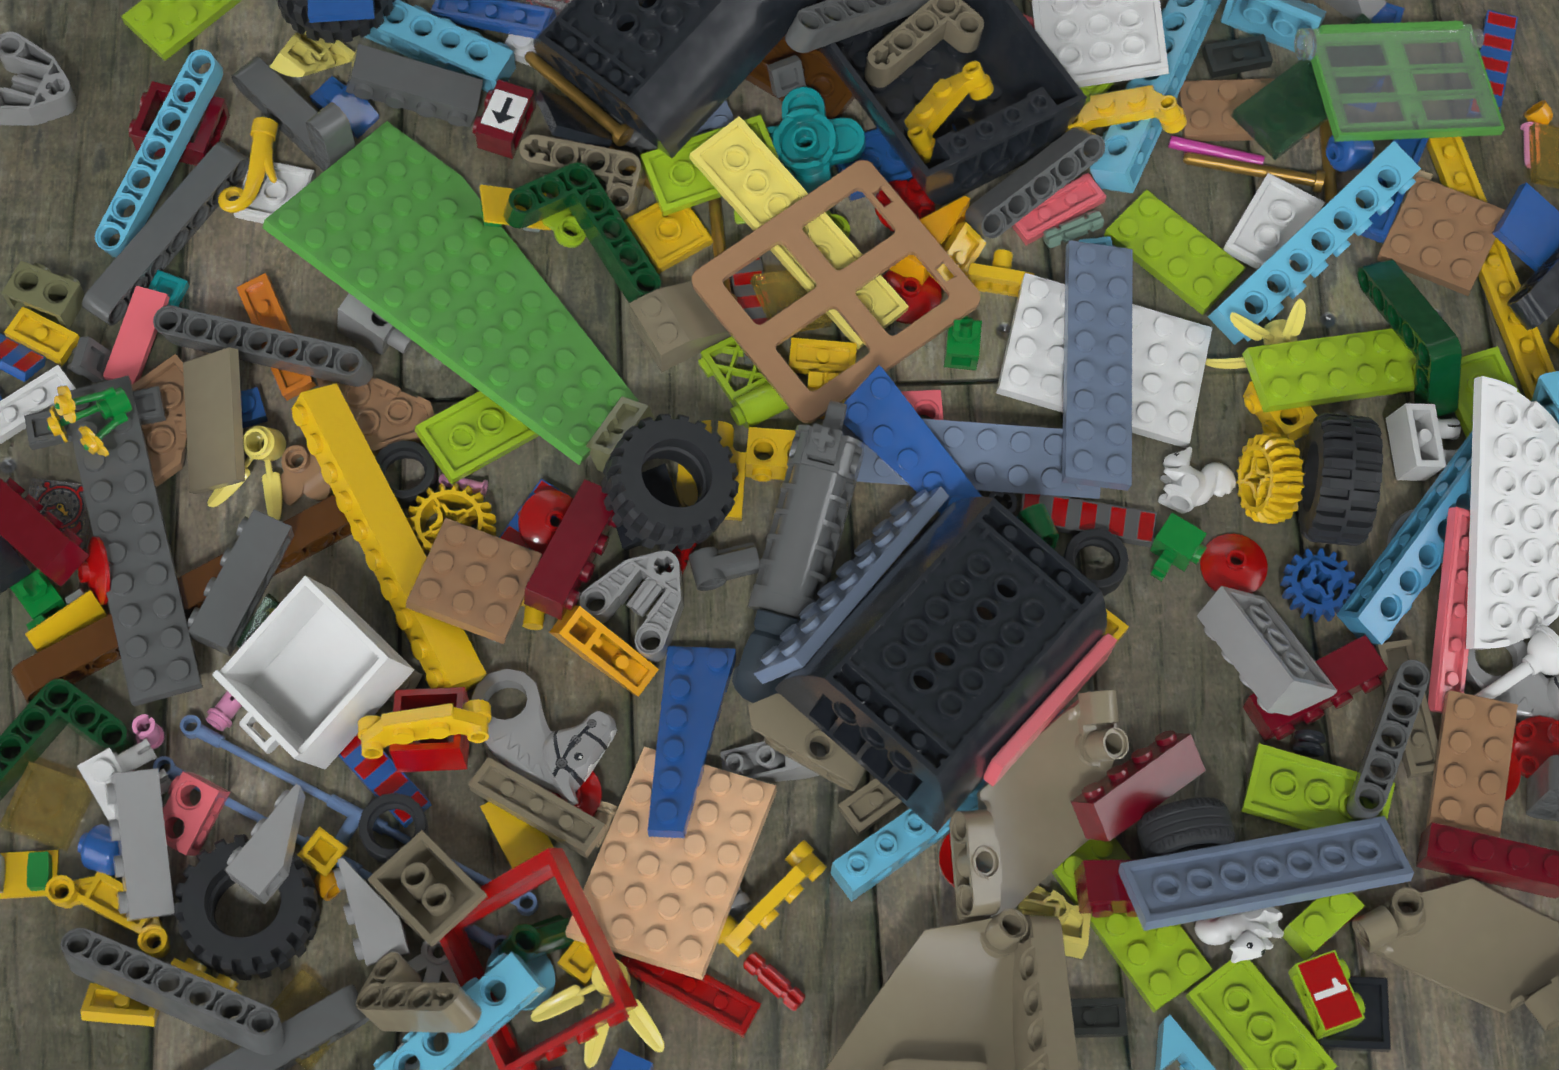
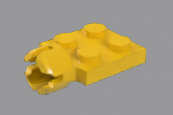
M712 420L701 421L707 424L705 430L712 434ZM718 420L717 433L722 437L719 443L722 447L729 446L733 454L729 461L730 463H736L738 468V475L734 480L739 483L738 493L733 498L735 503L724 520L742 521L746 452H739L734 449L733 425ZM678 463L676 491L681 506L688 507L697 502L698 490L692 475Z

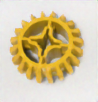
M1280 433L1255 435L1254 438H1249L1246 446H1243V456L1238 458L1240 465L1239 469L1236 470L1238 473L1236 484L1239 486L1237 496L1242 499L1241 508H1245L1246 515L1252 517L1253 521L1267 524L1285 522L1286 519L1292 518L1293 512L1298 511V501H1301L1303 498L1301 490L1305 487L1302 483L1303 476L1305 475L1302 472L1304 461L1299 459L1300 450L1295 447L1294 440L1288 439L1287 435H1281Z
M456 482L452 485L451 490H446V486L441 483L439 485L440 491L436 493L428 487L426 491L428 498L425 499L417 495L415 500L418 507L409 506L408 509L409 516L411 517L406 519L426 557L445 518L469 527L478 522L477 530L493 536L497 534L496 527L493 526L496 523V517L490 513L492 511L491 504L483 502L484 498L480 492L472 495L473 491L469 485L462 492L460 491L459 484ZM448 508H461V510L452 511ZM436 513V522L429 526L430 530L424 532L427 521Z

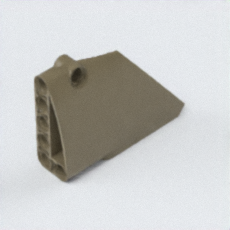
M1008 908L994 918L924 930L874 997L825 1070H1079L1063 933L1059 918L1056 916L1024 915L1017 909Z

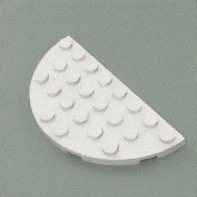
M1481 376L1474 378L1466 649L1483 650L1506 647L1523 639L1531 638L1536 633L1535 629L1538 626H1549L1559 616V424L1537 401L1531 402L1525 396L1518 393L1516 387L1497 379Z

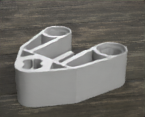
M16 32L2 33L0 35V60L7 71L15 73L17 76L14 75L12 77L13 84L11 89L0 87V125L36 126L72 113L77 106V99L69 80L54 56Z
M659 551L625 560L582 592L579 602L584 610L603 624L614 615L621 605L623 606L642 579L645 581L626 604L637 615L643 617L660 593L663 592L664 594L648 613L647 619L635 635V644L638 652L651 663L659 662L666 657L667 648L671 645L684 608L682 571L677 557L669 551ZM669 566L671 567V573L664 571L660 575V567L667 569ZM595 599L605 601L604 607L599 611L588 609L589 604ZM656 637L661 640L659 646L654 650L643 648V644L648 638Z

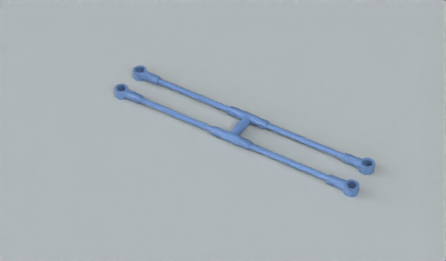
M187 715L181 720L180 729L187 738H199L216 748L221 747L293 786L298 784L303 791L326 802L328 807L345 815L347 818L335 838L347 846L359 826L362 808L335 794L329 795L225 740V736L202 725L200 719L195 715ZM197 723L195 730L186 731L188 724ZM167 756L157 758L153 764V769L158 768V772L162 765L170 764V770L166 773L171 780H174L176 776L181 775L182 771H184L176 767L173 760ZM198 787L193 788L200 792V789ZM229 797L224 804L257 823L262 818L267 819V817ZM381 818L375 820L373 831L381 835L384 833L405 845L412 839L388 826V822ZM297 834L296 843L301 845L302 849L310 837H303ZM344 855L341 857L363 879L367 880L372 875L371 872L363 869L361 864ZM453 860L473 881L481 885L492 881ZM337 862L334 867L340 868L339 863ZM528 892L510 902L517 907L519 913L525 916L534 914L538 908L537 898L532 892ZM524 899H531L534 902L528 909L520 906ZM476 925L465 928L468 938L491 949L492 952L495 950L496 945L503 942L507 937L505 935L495 936Z

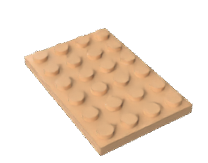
M644 747L583 892L612 952L703 980L777 793L776 785L704 764V772L696 791L697 796L685 838L649 837L647 829L656 750ZM572 914L565 931L567 938L586 943Z

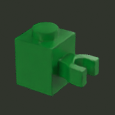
M967 316L961 320L954 319L953 325L946 332L945 368L976 371L980 353L982 321L974 320Z
M1171 513L1155 537L1150 552L1159 556L1150 575L1162 582L1172 565L1184 572L1191 562L1197 565L1207 549L1206 546L1202 545L1207 533L1176 514Z
M39 569L31 572L28 576L10 587L32 619L41 614L48 619L66 606L50 581Z

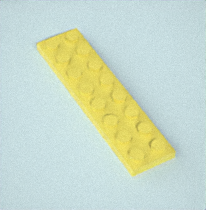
M740 116L690 153L689 159L753 231L808 195V192ZM823 213L803 227L805 234L836 270L844 269L863 255L826 213ZM776 245L770 249L807 293L816 287V284L783 245ZM881 275L855 293L884 329L907 312L909 308ZM831 309L826 312L852 343L857 344L858 350L865 345L838 311Z

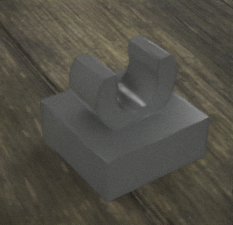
M796 55L767 65L772 92L777 98L787 95L796 88L806 87L801 60Z
M89 336L80 337L77 347L72 350L74 354L72 364H68L67 368L77 375L85 376L92 382L103 381V373L112 351Z

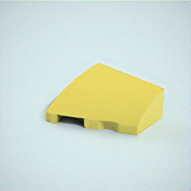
M296 32L279 52L270 68L286 76L304 77L352 62L355 52L339 40H336V43H325L322 38L314 41L307 38L306 32L304 34Z
M1038 885L1018 904L1017 910L1024 915L1056 916L1059 918L1062 926L1065 956L1082 959L1088 947L1091 914H1079L1078 905H1071L1057 891L1053 890L1050 893Z

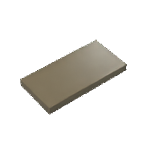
M229 347L183 362L189 493L201 494L245 481L238 349Z

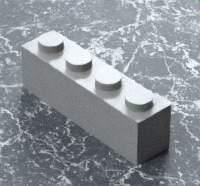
M158 768L114 773L111 776V783L105 784L107 804H114L115 819L109 820L111 841H118L119 855L113 856L115 877H122L124 890L117 893L119 913H126L127 921L173 915L174 903Z

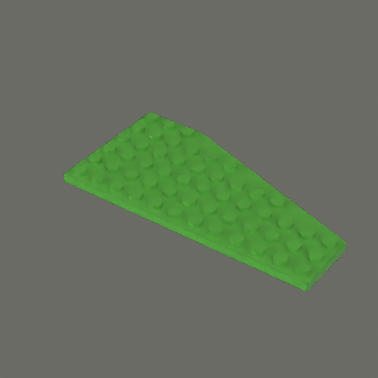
M388 121L264 220V230L578 465L590 455L591 449L586 447V445L619 399L623 396L638 402V399L502 226L492 227L484 225L481 200L465 179Z

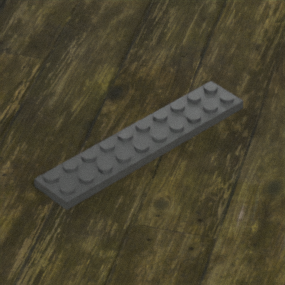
M124 376L70 390L72 398L101 392L109 387L114 389L121 387L131 403L132 411L126 413L128 421L118 425L101 440L109 452L107 457L99 455L97 452L93 455L85 450L80 442L82 434L78 428L87 426L94 434H97L112 421L111 418L105 420L100 412H96L77 420L75 423H70L69 429L93 535L99 536L102 539L107 552L110 569V591L107 592V598L130 700L135 707L201 689L203 685L192 638L188 631L186 612L132 383L129 376ZM96 401L77 405L75 413L96 405Z

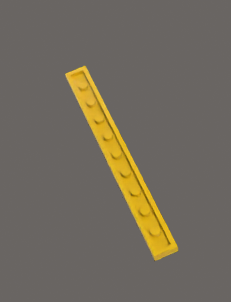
M1429 138L1426 146L1441 184L1487 202L1462 138ZM1496 238L1478 277L1525 396L1531 401L1539 376L1555 372L1538 327L1526 330L1507 305L1508 300L1521 288L1505 245Z

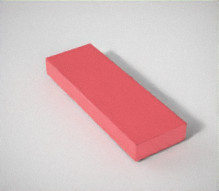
M1088 172L1065 185L1015 223L1012 228L1027 246L1043 237L1045 230L1054 226L1059 228V224L1077 218L1104 203L1106 195Z
M140 286L135 287L103 373L105 380L109 381L129 376L131 383L134 384L141 378L158 332L153 324L154 315L160 308L167 306L170 299L168 294Z

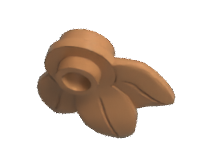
M302 444L288 447L284 451L281 460L284 470L280 476L282 499L284 502L292 506L303 494L316 501H323L331 494V487L324 481L321 467L315 456L308 450V447ZM300 457H303V463L299 467H296V460Z

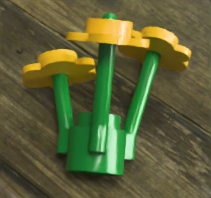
M58 386V395L54 397L55 408L52 406L49 409L51 417L47 418L48 430L52 431L54 436L61 435L63 441L67 443L69 441L64 428L65 425L75 423L77 420L100 412L105 420L111 418L112 421L97 434H94L87 426L79 427L78 429L82 434L80 442L84 449L94 455L97 452L99 455L107 457L109 452L101 440L118 425L128 421L126 413L132 411L131 403L121 387L116 389L109 387L101 392L72 398L68 386ZM96 401V405L75 413L77 405Z

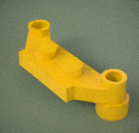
M969 62L963 67L962 72L947 79L940 78L904 120L909 130L907 135L912 147L924 164L930 163L935 145V139L932 138V135L969 93L971 99L982 100L990 96L994 91L992 81L989 75L984 73L980 62Z
M1153 85L1090 96V101L1082 107L1079 115L1073 124L1068 126L1066 132L1074 127H1082L1092 132L1093 128L1157 118L1165 132L1177 133L1186 126L1187 119L1184 110L1178 106L1174 96L1162 95L1154 90Z
M475 699L464 703L462 709L453 707V704L450 703L381 714V717L375 715L362 717L358 721V738L361 740L362 756L368 759H376L383 755V749L390 744L404 745L416 740L443 739L449 735L456 734L467 735V739L473 743L485 742L489 738L488 723L492 719L491 705L485 700Z
M803 840L785 858V861L793 869L740 923L730 914L728 915L717 942L719 945L723 943L739 958L753 943L748 937L759 926L765 930L779 916L775 909L784 900L791 904L804 890L800 884L805 879L809 878L814 882L826 870L827 866L813 853L815 849L809 843Z
M97 871L95 876L71 880L65 875H57L46 884L45 894L54 905L65 909L72 908L75 905H83L137 934L138 946L145 954L154 958H163L169 953L170 939L163 928L160 917L127 921L126 913H119L117 893L124 891L122 882ZM69 891L67 896L61 898L64 892ZM156 941H161L158 947L152 948Z

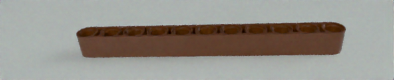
M335 495L283 521V523L292 526L294 537L273 576L352 534L351 526L345 514L337 506ZM223 554L178 577L187 621L196 607L201 608L206 599L204 591L209 580L212 577L217 578L223 567L220 565ZM111 614L30 656L12 669L11 673L27 703H30L51 680L64 679L73 685L121 659Z

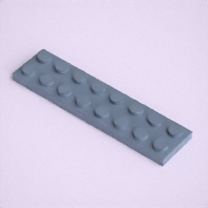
M1071 240L1066 245L1062 482L1125 491H1128L1132 485L1133 249Z
M922 419L976 490L1100 499L1101 487L1062 482L1063 429ZM843 425V436H850L861 441ZM863 443L864 456L857 482L908 485Z
M941 486L930 492L924 489L917 493L910 501L907 502L905 499H902L890 509L891 516L889 519H885L876 525L872 530L874 536L861 543L854 550L855 558L844 563L836 571L838 577L819 590L817 594L820 598L817 602L809 604L799 613L801 620L798 624L788 627L780 635L782 640L780 644L770 648L760 658L763 663L753 674L762 684L801 669L807 664L949 498V495Z
M1385 816L1124 862L1120 864L1118 871L1144 931L1409 882L1414 875V871Z

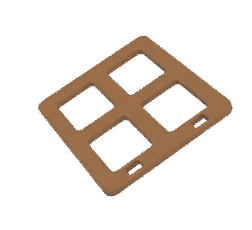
M866 160L853 163L697 269L692 275L693 289L797 419L803 423H813L826 414L830 400L843 403L878 365L887 372L950 328L954 323V319L961 320L970 314L980 303L978 289L874 165ZM881 189L892 201L886 207H883L874 196ZM860 191L867 197L895 233L844 269L836 270L805 234L803 227L852 193ZM776 245H783L816 284V287L764 324L757 325L723 283L726 279ZM914 255L949 297L907 328L892 336L884 330L855 293L905 257ZM943 263L954 275L948 282L936 270ZM834 309L839 312L870 352L818 390L810 391L777 352L776 347L827 311Z

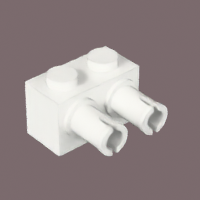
M1405 403L1386 418L1396 480L1426 481L1441 470H1444L1458 451V449L1443 450L1441 439H1457L1460 435L1461 427H1452V425H1459L1460 422L1456 418L1438 419L1435 404Z
M145 738L142 742L120 754L112 753L111 749L108 748L77 766L108 821L115 819L114 804H107L105 784L111 783V776L114 773L133 771L147 762L156 759L157 756ZM164 769L159 772L161 795L168 791L172 783Z

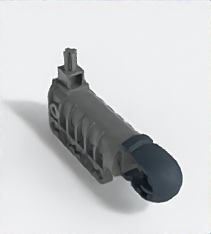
M830 400L823 425L814 423L813 427L809 425H797L796 434L787 462L788 469L784 483L780 487L781 494L777 508L773 512L774 519L770 533L766 537L767 544L764 555L760 559L757 580L753 584L747 607L757 610L754 620L756 630L750 634L740 664L735 668L732 677L736 691L742 698L752 703L777 694L778 692L774 688L786 676L784 675L762 684L753 674L763 663L760 658L770 648L780 644L782 641L780 635L788 627L798 624L801 620L799 613L809 604L817 602L820 598L817 593L830 580L864 456V445L861 441L850 436H843L842 427L848 404Z

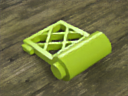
M732 336L700 352L699 366L707 378L714 376L732 403L733 407L730 408V413L738 426L743 425L746 429H749V427H753L789 409L765 377L758 373L755 365L752 371L735 368L738 357H743V351ZM721 353L733 355L730 366L716 364L712 358ZM732 376L749 379L747 386L734 392L730 386Z

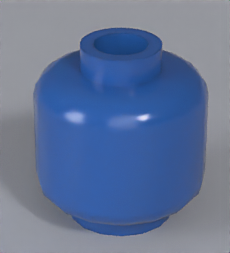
M1331 135L1326 146V156L1331 166L1339 172L1364 169L1373 158L1374 143L1372 140L1335 142L1333 135Z
M104 824L96 825L88 833H84L79 840L78 852L81 853L82 864L90 870L114 876L113 856L119 855L118 841H111L110 826Z

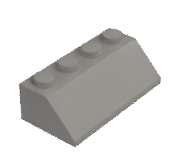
M1221 586L1197 615L1205 626L1204 632L1206 635L1217 642L1222 649L1221 654L1224 659L1234 665L1240 673L1239 679L1241 682L1252 689L1258 697V705L1266 712L1291 716L1333 696L1337 692L1334 685L1265 597Z

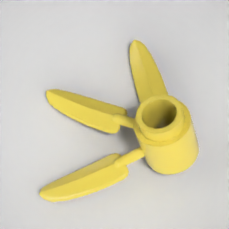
M1299 298L1295 302L1287 320L1278 319L1271 321L1264 328L1235 312H1231L1230 321L1241 333L1250 339L1260 341L1263 338L1264 345L1298 341L1297 336L1300 334L1305 320L1306 305ZM1243 357L1206 358L1205 363L1209 367L1221 369L1247 368Z
M253 426L243 436L244 452L248 456L244 461L245 481L250 476V470L247 467L254 459L264 461L266 474L262 476L267 514L280 521L283 503L281 478L278 472L272 471L271 462L278 460L283 455L286 449V440L284 435L277 429ZM245 481L215 489L208 499V506L217 507L225 502Z
M617 960L619 967L630 987V974L625 965L621 961ZM597 964L592 971L593 984L583 989H580L578 985H573L555 994L532 1011L531 1020L533 1022H541L584 1003V995L595 990L603 996L601 1008L609 1005L610 999L613 998ZM635 999L638 1006L628 1011L630 1018L627 1020L649 1047L656 1052H663L665 1043L658 1028L641 1002ZM608 1023L597 1029L598 1036L585 1042L584 1062L589 1068L597 1064L609 1030Z

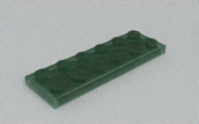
M1363 13L1349 24H1369L1373 22ZM1379 46L1324 48L1330 69L1386 67ZM1309 54L1235 108L1231 115L1274 160L1278 159L1328 120ZM1384 77L1334 79L1338 96L1361 95Z

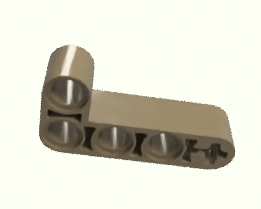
M929 0L868 52L864 74L865 80L873 87L880 88L889 85L942 39L946 40L960 52L970 53L975 51L981 39L984 26L983 18L962 0Z
M529 135L522 140L519 147L520 154L527 166L535 172L549 174L576 162L583 163L591 169L595 161L604 160V166L599 170H592L600 184L607 185L605 192L613 205L619 197H629L627 204L624 206H615L623 220L636 214L646 173L635 154L542 135ZM565 155H574V158L570 163H560L561 159ZM626 167H636V171L632 175H622Z
M390 952L379 959L356 999L357 1008L382 1031L464 1033L474 1027L481 1016L480 1006L458 984L421 982L419 973L397 952Z

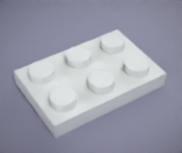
M1268 173L1223 250L1230 256L1258 269L1323 208L1325 202Z

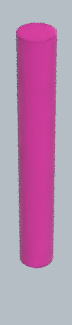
M1172 135L1168 148L1260 165H1263L1265 156Z

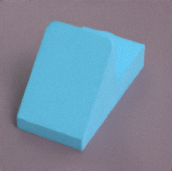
M1171 1015L1167 1016L1158 1029L1155 1070H1164L1176 1060L1181 1063L1179 1066L1180 1070H1216Z

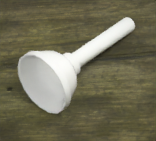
M1546 625L1538 626L1535 629L1536 633L1527 645L1528 655L1522 658L1523 663L1485 687L1475 696L1494 699L1530 674L1536 675L1542 672L1547 675H1559V636Z

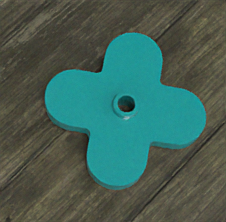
M808 87L796 88L789 92L782 103L783 121L779 126L766 127L780 162L808 194L832 178V165L855 161L862 155L866 146V137L860 124L849 118L827 119L826 108L821 95ZM805 144H811L809 147L803 148Z

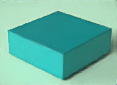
M157 270L148 289L168 294L170 299L167 306L179 307L190 285L187 280Z

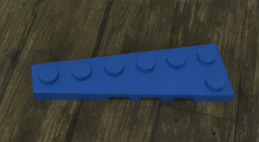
M878 365L844 402V404L848 405L843 425L917 493L924 489L930 492L941 486L949 495V498L937 510L940 514L946 507L960 499L982 497L885 370Z
M668 646L647 829L649 837L685 838L697 796L696 791L704 772L707 753L711 748L716 722L719 720L725 692L727 693L736 662V649Z

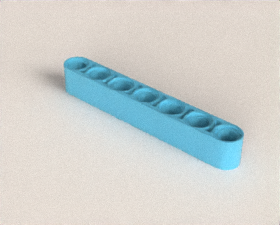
M195 50L186 59L96 230L95 241L97 245L112 257L117 258L146 224L222 80L223 68L207 50ZM211 63L208 72L199 74V69L203 64ZM191 91H196L195 98L185 103V95ZM181 120L178 129L169 131V126L173 121ZM160 148H165V155L161 159L154 160L155 152ZM144 177H150L149 185L139 189L140 181ZM130 205H135L134 213L130 217L124 218L125 209ZM115 234H120L119 242L109 247V239Z

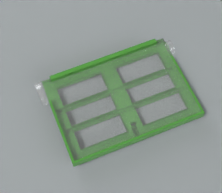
M1462 21L1321 25L1319 29L1300 28L1295 35V54L1299 60H1311L1335 142L1501 135L1505 130L1479 51L1484 42V34L1481 29L1472 30L1471 24H1463Z

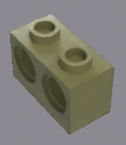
M20 261L2 291V295L9 308L19 311L23 306L67 329H70L80 312L85 296L81 283L74 277L66 274L59 276L52 273L42 264L34 263L31 265L24 261ZM31 285H37L31 290H26ZM66 296L64 300L55 302L59 297Z
M623 396L619 399L586 445V447L591 449L590 456L598 471L603 472L610 454L630 427L637 426L640 420L651 417L655 421L649 405Z

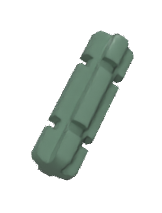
M1099 210L1086 213L1085 218L1084 216H1079L1059 224V228L1054 226L1043 232V240L1048 248L1061 245L1060 241L1066 243L1069 240L1088 234V230L1093 232L1102 228L1104 223L1103 216Z

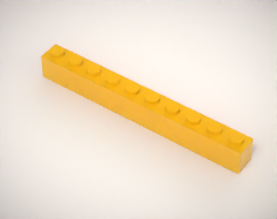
M337 383L301 392L291 409L293 420L301 428L307 440L308 450L317 459L321 467L322 477L330 485L336 497L339 510L345 514L351 526L352 536L359 542L366 556V563L369 569L374 571L381 585L383 597L392 606L396 614L398 626L404 630L411 644V651L414 657L420 661L426 673L429 687L431 689L465 687L466 691L475 689L476 685L487 673L464 629L406 608V601L427 557Z

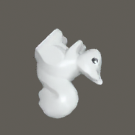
M1192 447L1166 456L1163 460V466L1165 467L1163 473L1166 475H1162L1160 478L1166 484L1163 490L1167 493L1160 495L1158 502L1182 514L1191 511L1196 506L1207 503L1213 494L1217 497L1230 494L1236 485L1233 471L1220 462L1207 464L1201 472L1191 467Z
M1269 907L1196 921L1194 930L1199 939L1206 944L1222 945L1230 940H1234L1235 942L1230 946V950L1233 951L1231 962L1237 963L1243 960L1259 958L1265 954L1266 949L1270 950L1273 948V944L1267 938H1281L1284 936V932L1278 926V921L1283 915L1276 908Z

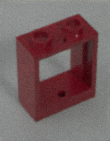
M152 81L148 91L142 94L138 116L136 119H132L129 126V137H131L136 151L140 149L153 124L160 104L164 103L172 86ZM191 91L187 93L184 97V102L192 101L195 98L196 92ZM212 97L204 112L205 116L194 143L188 142L179 162L197 166L211 148L220 142L230 117L224 98ZM160 148L155 152L154 156L163 157L166 149Z

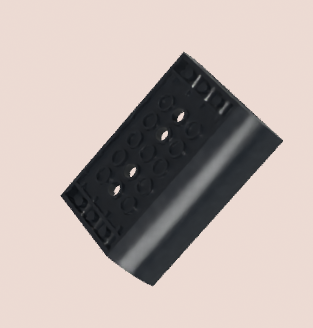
M570 0L533 40V46L538 56L576 88L670 158H673L786 35L797 13L803 8L812 6L817 0H656L655 4L649 8L642 7L646 0ZM626 22H635L633 28L629 31H620L622 25Z
M817 0L813 5L821 3L826 0ZM962 0L983 18L984 26L978 48L973 52L964 53L956 50L946 40L942 39L885 87H873L865 80L864 74L868 52L885 38L883 34L892 32L911 15L819 48L914 179L935 204L943 206L1027 163L1066 133L1068 126L1073 124L1087 99L1080 87L1012 0ZM969 62H980L984 73L989 75L992 81L994 91L990 96L982 100L971 99L969 93L932 135V138L935 139V145L930 163L924 164L912 147L907 135L909 130L904 120L940 78L947 79L962 72L963 67ZM952 124H961L966 128L956 132Z
M989 497L960 499L946 507L886 570L807 664L801 669L788 673L774 689L938 833L953 813L957 811L983 781L984 774L993 757L1105 635L1107 627L1105 601L1102 591L996 499ZM977 607L988 609L992 614V620L982 619L977 613ZM941 652L946 654L950 658L951 666L939 664L935 659V653ZM919 675L926 678L930 689L923 690L918 688L914 683L913 677Z

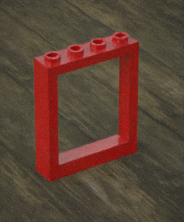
M547 848L481 886L480 888L486 893L487 897L439 940L461 988L475 977L480 980L485 975V972L466 934L465 928L555 877L612 995L614 1002L524 1052L521 1051L507 1022L486 1041L499 1070H537L536 1063L544 1058L552 1061L568 1052L567 1045L576 1040L578 1044H583L599 1035L597 1029L607 1023L609 1027H613L630 1018L628 1011L638 1006L563 848ZM490 992L491 999L494 1002H498L494 994Z

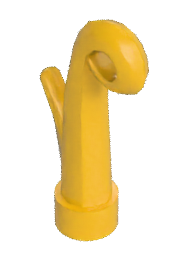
M256 117L253 119L250 132L252 143L244 189L235 186L228 187L220 193L218 204L224 211L238 213L251 205L262 185L265 172L272 183L277 182L272 151L273 142L276 140L279 127L276 121L266 117ZM232 196L239 197L235 201H229Z

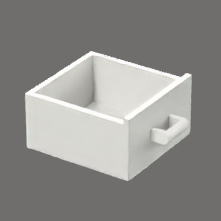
M304 576L220 671L216 670L212 676L248 711L240 721L239 726L267 754L273 752L280 744L294 759L326 769L358 734L359 719L375 715L414 669L333 589ZM256 721L271 735L267 741L252 727Z

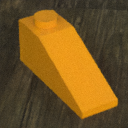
M963 196L920 219L921 223L942 248L958 223L965 222V214L969 208L970 198ZM914 255L905 257L889 269L906 278L912 277L917 279L920 285H923L929 276L927 269Z
M575 605L572 611L567 609L562 620L558 619L549 631L550 634L574 653L637 697L640 696L659 670L581 606Z

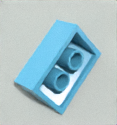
M1227 0L1221 22L1253 36L1264 34L1266 41L1307 57L1308 50L1303 35L1304 33H1316L1322 25L1327 11L1318 8L1314 4L1305 3L1300 0Z

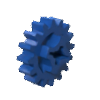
M1320 548L1317 554L1313 556L1312 552L1306 549L1302 558L1296 554L1291 561L1292 565L1287 564L1283 573L1286 576L1282 578L1280 586L1287 589L1282 594V598L1292 599L1289 609L1300 608V618H1305L1309 613L1312 614L1314 622H1318L1321 615H1324L1328 622L1331 621L1335 613L1337 614L1357 588L1356 584L1350 583L1355 573L1344 570L1348 564L1346 560L1340 563L1335 561L1337 557L1336 552H1333L1330 557H1326L1323 548ZM1304 570L1303 578L1300 582H1297L1298 574ZM1337 588H1340L1339 597L1333 601L1334 592Z

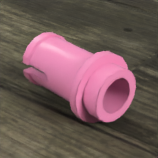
M226 691L214 708H209L207 711L209 715L206 721L217 730L224 731L226 727H231V720L242 705Z
M147 714L139 715L134 719L132 729L136 734L137 743L142 742L146 738L153 750L158 748L164 741L163 729L155 723L152 717L149 719Z

